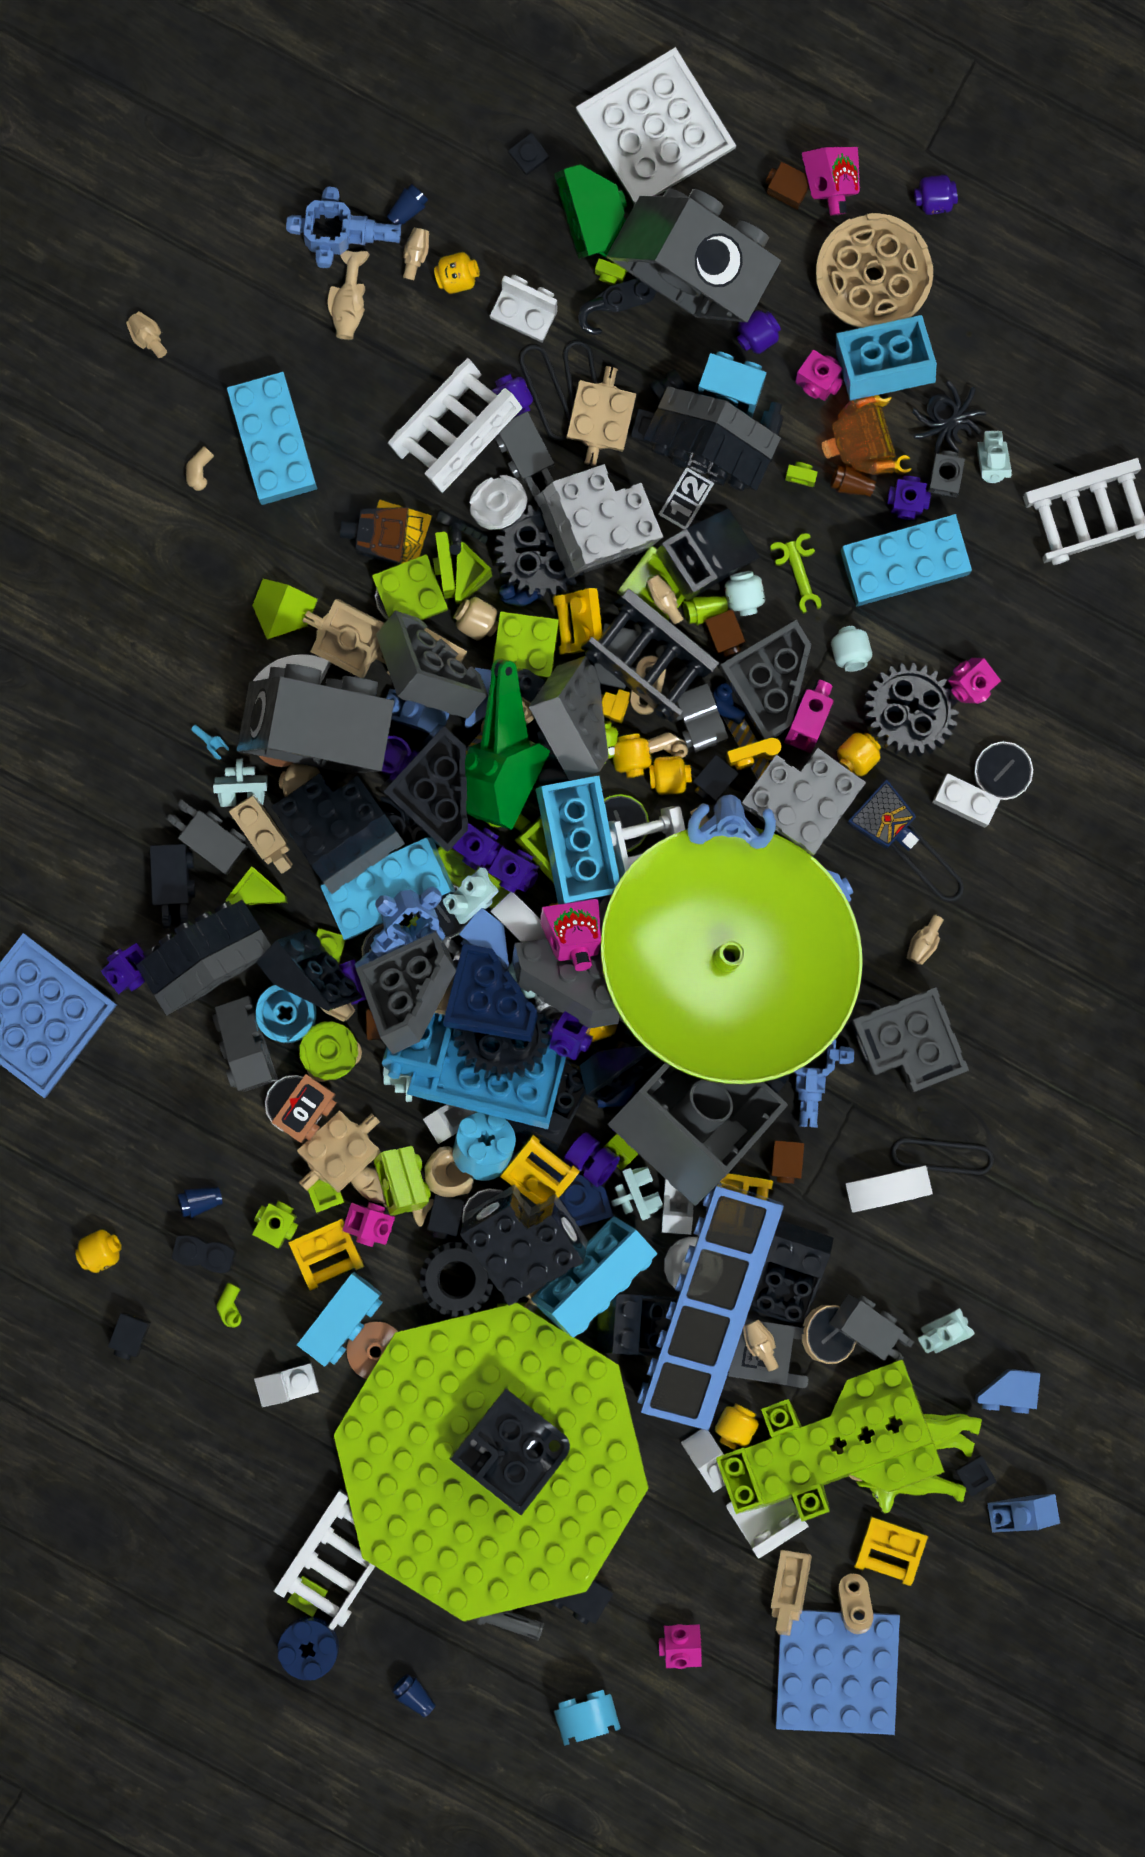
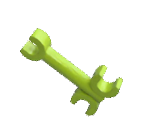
M809 534L800 535L796 541L786 544L777 542L770 546L771 551L780 549L784 553L783 558L775 560V565L780 566L785 564L788 558L790 560L802 597L799 602V609L802 614L807 612L805 602L808 600L814 601L817 609L821 608V600L812 593L801 556L809 557L815 552L814 548L804 550L801 547L802 541L810 539Z

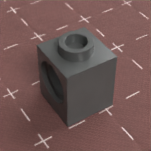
M942 451L941 454L936 453L933 459L928 492L956 498L959 494L965 459L958 458L959 454L952 451ZM942 466L951 467L954 471V478L949 480L942 478L939 474V468Z

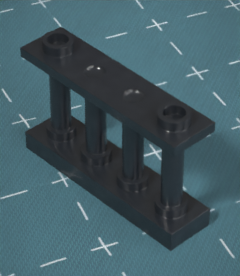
M627 589L614 602L619 614L601 638L597 641L591 637L580 648L586 652L585 655L590 661L602 665L652 706L657 716L671 722L682 714L683 711L675 704L696 676L704 678L713 672L719 662L634 592ZM628 620H633L641 627L642 632L620 660L607 648ZM651 638L656 639L664 646V651L645 677L642 678L630 666ZM674 657H678L686 664L687 669L665 697L653 687V684Z

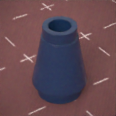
M411 184L407 189L404 187L387 217L395 225L401 224L402 226L426 208L425 203L429 199Z
M219 1187L186 1189L184 1193L177 1194L183 1217L190 1216L193 1218L217 1207V1205L223 1204Z
M409 1674L404 1675L392 1688V1692L396 1695V1700L420 1714L423 1718L428 1716L436 1706L417 1678L411 1677Z

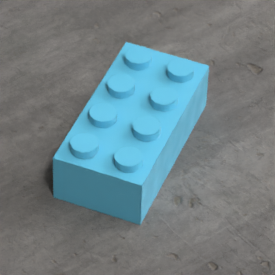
M284 372L228 387V394L261 505L316 490L317 485Z
M956 514L844 545L841 549V555L856 607L964 577L972 571Z
M599 775L536 788L558 905L612 895L620 879Z
M428 837L389 854L375 865L368 867L364 870L365 872L349 883L342 885L333 894H331L325 884L320 886L344 940L355 938L383 924L381 913L378 912L375 906V901L382 895L394 898L400 891L412 890L421 895L430 887L437 888L441 892L442 898L455 892V888L435 843Z
M613 1216L588 1241L584 1263L576 1268L569 1269L567 1273L552 1282H547L531 1300L554 1325L574 1338L577 1334L583 1333L588 1328L589 1322L598 1313H602L609 1307L610 1301L619 1292H623L630 1286L631 1280L640 1271H644L651 1265L652 1259L657 1253L636 1229Z

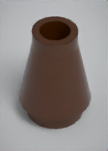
M846 464L844 466L837 465L831 478L830 487L836 489L838 493L871 497L876 481Z

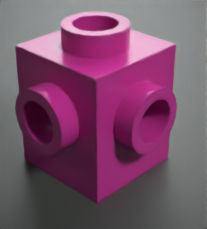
M813 350L797 372L796 384L803 387L804 392L815 399L819 397L825 401L830 393L835 395L844 381L841 379L843 368L833 357L823 356Z
M971 658L968 662L960 663L954 668V674L947 680L952 686L951 692L957 700L964 703L977 704L985 701L991 695L990 691L1001 681L985 658Z
M369 1202L367 1207L351 1203L342 1231L357 1236L356 1242L373 1247L374 1242L386 1245L395 1217L384 1213L385 1207Z
M700 1624L664 1626V1638H659V1656H665L666 1668L702 1667Z

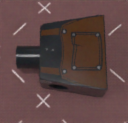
M406 507L361 509L359 522L342 520L340 538L356 540L355 550L357 554L396 566L403 564L409 509Z

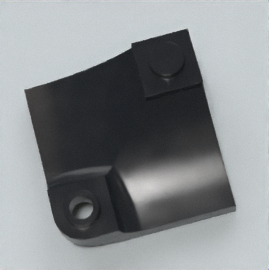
M505 1388L449 1459L519 1515H522L567 1457L570 1443L566 1435ZM552 1440H557L560 1443V1448L557 1451L549 1449V1443Z

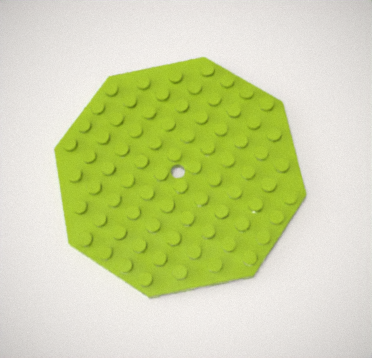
M519 1303L396 1332L334 1433L362 1558L462 1621L587 1592L649 1489L619 1364L575 1337H571L557 1326ZM505 1388L566 1435L570 1443L567 1457L522 1515H519L449 1459ZM552 1440L549 1443L551 1451H557L560 1448V1443L557 1440Z

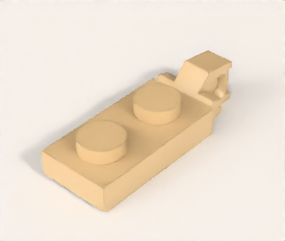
M255 794L229 810V813L259 856L267 864L273 861L281 874L291 868L293 864L286 855V852L290 850L287 840Z
M781 1550L771 1603L772 1616L778 1618L776 1631L779 1635L790 1636L793 1620L799 1621L800 1614H802L812 1558L810 1554Z

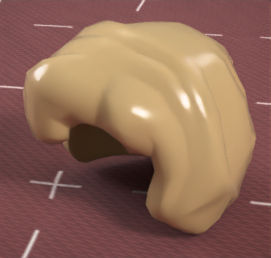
M450 1146L439 1147L431 1154L424 1167L425 1181L428 1188L439 1196L455 1197L468 1194L472 1189L474 1183L473 1176L466 1172L463 1173L457 1168L453 1159V1148Z

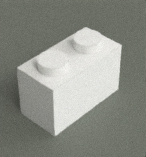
M947 773L932 803L985 828L989 825L1001 799Z

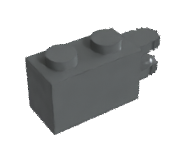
M527 411L513 418L494 439L501 453L507 451L511 462L507 464L513 477H520L522 482L527 484L536 501L535 497L540 494V490L535 485L533 478L542 474L546 486L550 485L554 480L549 470L554 468V462Z
M180 799L177 803L179 808L194 818L188 826L181 823V820L175 815L169 814L166 820L182 831L178 838L224 874L228 875L248 849L243 844L246 838L233 828L229 832L222 828L220 824L223 820L211 811H208L206 815L200 810L197 812Z
M848 1294L829 1324L869 1353L882 1360H885L887 1356L896 1361L903 1360L902 1354L892 1348L898 1340L906 1347H911L914 1341L904 1335L903 1330L895 1325L897 1319L885 1311H882L881 1314L873 1309L876 1304L861 1295L857 1299Z

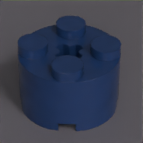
M304 1617L293 1621L283 1632L278 1644V1659L282 1667L288 1674L300 1680L311 1681L324 1676L333 1667L339 1653V1641L335 1630L330 1629L329 1623L319 1617ZM309 1642H312L314 1644L313 1650L316 1653L310 1652L307 1655L303 1652L304 1647L301 1644L307 1645Z

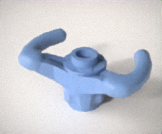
M725 795L720 797L715 804V815L699 829L702 818L709 812V806L702 803L693 812L687 829L689 840L695 844H704L714 836L743 838L752 848L760 849L766 847L773 838L776 830V819L771 809H765L762 813L765 828L759 834L745 817L741 800L734 795Z

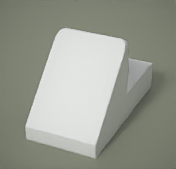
M312 1363L254 1379L262 1407L288 1402L295 1398L319 1392Z
M700 1429L681 1442L713 1493L725 1486L716 1460L717 1457L724 1454L710 1432Z

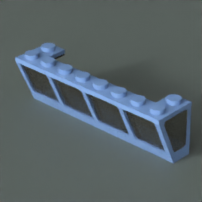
M721 1182L704 1197L703 1206L707 1207L705 1218H698L694 1234L699 1236L695 1246L689 1245L684 1262L689 1263L686 1275L682 1273L679 1275L675 1290L680 1293L676 1303L670 1302L665 1317L670 1320L667 1331L661 1330L656 1347L661 1348L658 1359H651L647 1375L650 1376L649 1382L642 1383L637 1398V1403L641 1404V1413L708 1431L784 1207L781 1202Z

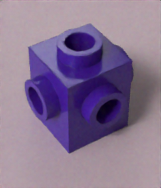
M903 476V480L898 479L895 487L890 486L887 504H892L891 513L898 514V518L915 520V517H920L923 509L928 510L931 492H926L927 483H921V479L914 476ZM905 493H915L916 498L912 501L907 500Z
M468 823V831L452 848L464 856L462 862L474 870H477L478 867L486 868L488 871L501 847L504 846L496 841L499 836L488 828L484 827L481 831Z
M501 847L488 873L500 879L499 885L510 892L515 893L516 889L526 892L528 888L535 884L538 878L537 871L540 866L531 862L533 856L520 849L514 853Z
M137 943L125 951H122L121 948L107 958L109 964L101 970L109 984L112 985L118 994L128 988L133 992L145 983L144 978L136 967L139 962L145 959L144 952Z
M565 1011L559 1020L555 1019L549 1029L548 1035L552 1036L549 1048L561 1056L576 1060L581 1051L586 1052L593 1039V1036L589 1035L591 1028L579 1023L578 1018Z

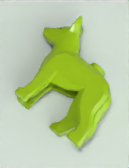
M924 1414L936 1449L955 1447L962 1450L965 1456L971 1457L975 1443L960 1434V1432L967 1430L978 1435L982 1422L981 1418L969 1417L966 1414ZM933 1476L890 1493L865 1481L856 1482L858 1486L870 1488L871 1494L877 1501L883 1514L890 1512L894 1504V1498L898 1494L918 1496L928 1493H942L951 1495L955 1500L963 1502L966 1492L964 1485L938 1476Z

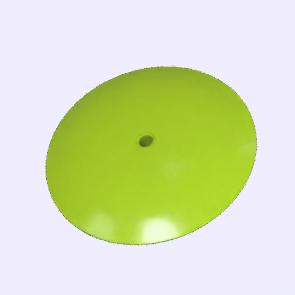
M755 828L759 834H761L764 831L762 829ZM684 830L659 841L646 850L621 877L612 893L603 919L601 962L607 990L617 1012L632 1034L650 1052L675 1069L700 1079L724 1084H752L774 1080L793 1073L818 1057L836 1039L848 1021L857 1000L862 976V946L855 916L841 888L830 873L799 846L776 834L773 835V838L766 847L760 849L752 848L749 843L739 837L714 836L704 844H695L689 840L688 831ZM723 951L731 952L735 957V962L727 961L724 958Z

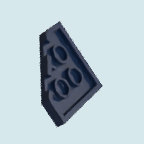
M463 944L443 1020L444 1027L531 1042L538 1016L534 1005L527 1000L520 986L509 971H506L500 963L498 956L492 948Z
M518 1152L512 1154L511 1161L518 1154ZM533 1152L528 1156L531 1161L557 1181L563 1178L560 1173ZM580 1174L576 1176L559 1197L578 1227L613 1217L605 1188L594 1186ZM520 1193L522 1198L527 1201L531 1208L536 1205L525 1195Z

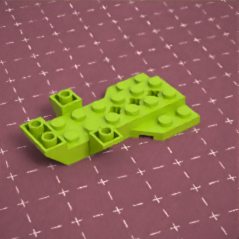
M903 1360L847 1380L831 1416L804 1427L801 1426L789 1399L761 1409L772 1439L716 1458L736 1514L767 1507L793 1497L802 1522L830 1512L824 1485L850 1475L890 1493L945 1472ZM893 1418H896L897 1421L902 1420L903 1425L899 1426L900 1432L894 1433L893 1430L888 1431V1426ZM866 1428L870 1432L873 1430L875 1432V1435L871 1437L872 1442L866 1444L865 1440H860V1436L863 1435V1430ZM839 1438L840 1441L847 1442V1446L843 1447L844 1452L842 1454H839L837 1450H832V1447L836 1445L835 1440Z

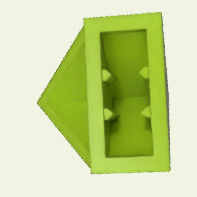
M461 542V552L457 555L456 604H461L464 599H468L492 577L491 568L464 542Z
M262 579L252 606L266 638L270 639L303 627H308V624L303 622V618L307 617L305 616L307 611L313 613L318 599L287 584Z
M252 866L226 898V902L230 901L232 905L242 899L246 905L287 903V897Z

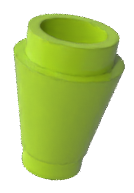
M725 596L694 597L689 601H684L685 619L688 624L694 623L697 626L704 623L706 619L727 612L728 603Z

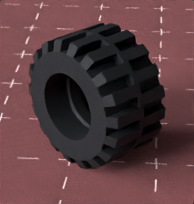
M455 1241L437 1247L427 1256L420 1271V1287L429 1305L444 1315L447 1314L455 1317L469 1315L480 1309L490 1297L494 1283L488 1276L484 1266H481L472 1253L469 1244L465 1242ZM450 1262H464L474 1272V1285L463 1296L449 1295L440 1285L441 1270Z

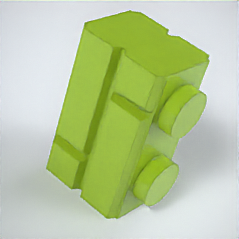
M413 1146L383 1151L374 1159L389 1215L393 1216L417 1211L429 1203L431 1192L426 1182H423L420 1172L422 1171V1160L418 1154H415Z

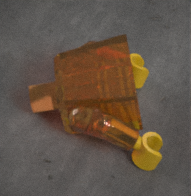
M879 395L849 401L839 413L838 421L832 424L835 438L822 442V449L826 458L840 454L844 464H850L854 470L872 475L893 473L894 471L898 474L908 473L911 469H902L900 461L910 459L909 456H900L895 461L890 459L896 457L882 407L886 406L892 397L882 399Z

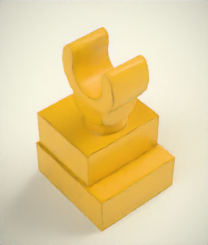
M619 689L617 695L605 692V695L601 694L604 717L622 723L630 701V692Z

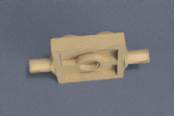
M605 367L603 383L594 384L582 380L578 382L566 438L579 441L588 446L584 461L587 465L590 464L592 454L591 466L597 465L599 449L609 448L623 452L636 393L620 390L614 386L618 371L614 367L610 378L611 367Z
M339 599L334 600L329 613L323 618L310 611H307L305 614L307 617L303 618V622L318 629L317 638L310 651L311 653L330 661L360 678L365 677L371 663L375 659L386 664L376 637V633L385 624L384 622Z
M341 1111L336 1113L316 1132L311 1141L308 1140L297 1150L298 1154L308 1163L311 1169L298 1183L308 1191L320 1179L328 1183L339 1193L381 1153L367 1135L380 1123L379 1120L371 1113L370 1116L358 1125L351 1122Z

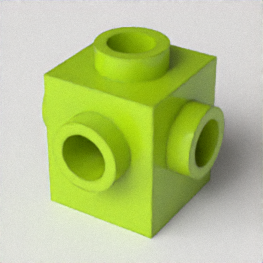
M279 1200L276 1205L269 1203L267 1208L262 1205L254 1219L258 1225L252 1235L276 1248H280L285 1238L291 1240L298 1227V1224L294 1223L297 1216L292 1214L294 1208ZM274 1217L278 1218L281 1222L279 1228H275L272 1225Z

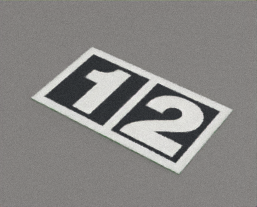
M686 468L659 515L685 530L689 527L714 483Z

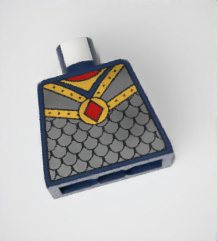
M887 780L847 823L886 849L896 840L909 851L920 840L908 828L909 824L916 818L915 814Z

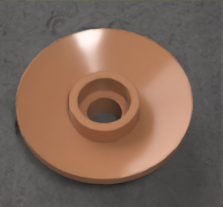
M384 1322L363 1324L364 1328L353 1341L350 1339L348 1341V1362L351 1368L362 1378L368 1379L392 1337L398 1332L393 1326ZM373 1346H378L381 1349L379 1357H373L370 1354V1349Z

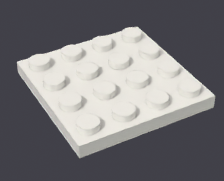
M676 47L576 107V111L634 205L639 196H657L666 191L667 188H671L736 148L734 141Z

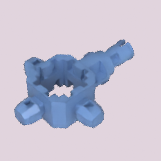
M326 187L322 194V201L314 200L306 207L305 218H302L301 215L287 217L286 230L292 234L300 235L301 232L304 233L305 245L311 252H316V263L320 268H330L334 254L341 255L349 249V244L365 246L366 243H374V240L400 243L401 224L375 223V220L368 219L367 216H352L350 209L345 203L339 202V191L335 187ZM320 215H325V218L339 216V220L343 221L340 237L335 236V240H330V237L316 239V235L313 234L315 218L320 219Z
M430 887L421 895L412 890L400 891L394 898L384 895L380 896L375 901V906L378 912L381 913L384 929L373 937L374 941L370 945L371 950L355 963V967L358 968L435 931L443 941L445 935L442 928L439 927V920L434 909L442 899L441 892L435 887ZM419 911L421 917L416 921L417 925L413 926L411 924L409 928L404 926L401 929L399 923L404 919L403 914L410 915L411 912L416 914Z
M836 1039L827 1047L825 1069L800 1068L794 1071L796 1075L795 1092H798V1100H801L800 1127H807L809 1118V1127L818 1128V1102L822 1101V1093H825L826 1076L835 1069V1061H839V1064L854 1062V1050L840 1046V1049H836Z

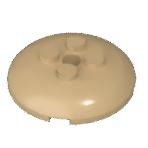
M870 213L851 220L848 219L830 233L819 252L816 265V280L820 295L834 315L845 323L857 328L910 318L922 307L932 286L933 264L927 249L928 246L911 225L897 217ZM873 267L879 269L882 277L877 280H870L866 274L867 269Z

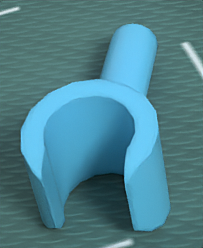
M197 725L192 727L191 730L207 744V749L216 759H221L216 752L219 747H225L226 750H229V747L220 737H211Z

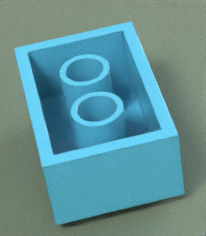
M922 315L836 333V354L839 364L843 368L842 375L850 401L936 382L937 363Z
M717 352L716 355L710 353L699 384L698 394L725 400L752 418L763 388L766 372L761 370L762 366L750 361H745V364L733 361L734 357L727 353Z
M352 1273L297 1346L324 1367L329 1362L335 1365L347 1350L342 1345L348 1338L353 1341L364 1328V1325L361 1323L362 1319L366 1315L371 1318L383 1303L379 1300L382 1293L357 1273Z

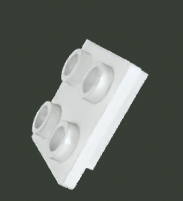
M512 275L511 278L504 276L501 281L502 291L491 312L490 319L543 343L557 314V300L553 298L554 294L541 287L535 290L527 286L528 282L516 275Z
M791 1498L740 1514L735 1513L732 1502L726 1505L758 1559L809 1527L805 1521H801L798 1510Z

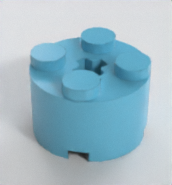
M276 985L271 986L262 993L256 1006V1022L260 1030L268 1038L281 1043H293L303 1039L311 1027L314 1026L317 1018L315 1004ZM281 1007L293 1008V1011L290 1013L292 1016L291 1020L286 1018L281 1020L279 1018L282 1014Z
M480 1112L471 1114L463 1119L458 1127L453 1146V1159L457 1168L463 1173L466 1172L472 1175L473 1179L487 1181L499 1177L509 1165L514 1151L516 1138L512 1126L504 1118Z
M604 1690L587 1694L588 1701L576 1704L575 1698L558 1703L559 1709L555 1710L554 1713L564 1746L569 1745L568 1738L575 1737L576 1742L609 1733L607 1727L614 1725L615 1731L621 1729L611 1694L605 1695Z

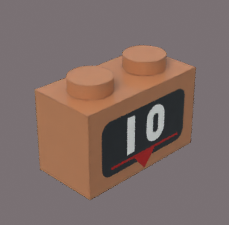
M305 1074L272 1123L300 1143H303L305 1138L311 1141L320 1128L316 1123L323 1114L327 1117L335 1107L337 1102L333 1098L336 1094L308 1074Z

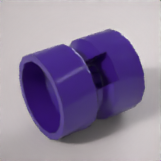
M388 736L382 771H380L386 776L390 777L412 753L407 742L402 738Z
M588 1132L583 1133L573 1143L564 1159V1162L570 1167L574 1165L580 1172L583 1171L584 1178L596 1187L606 1182L620 1161V1157L608 1147L600 1148V1141Z

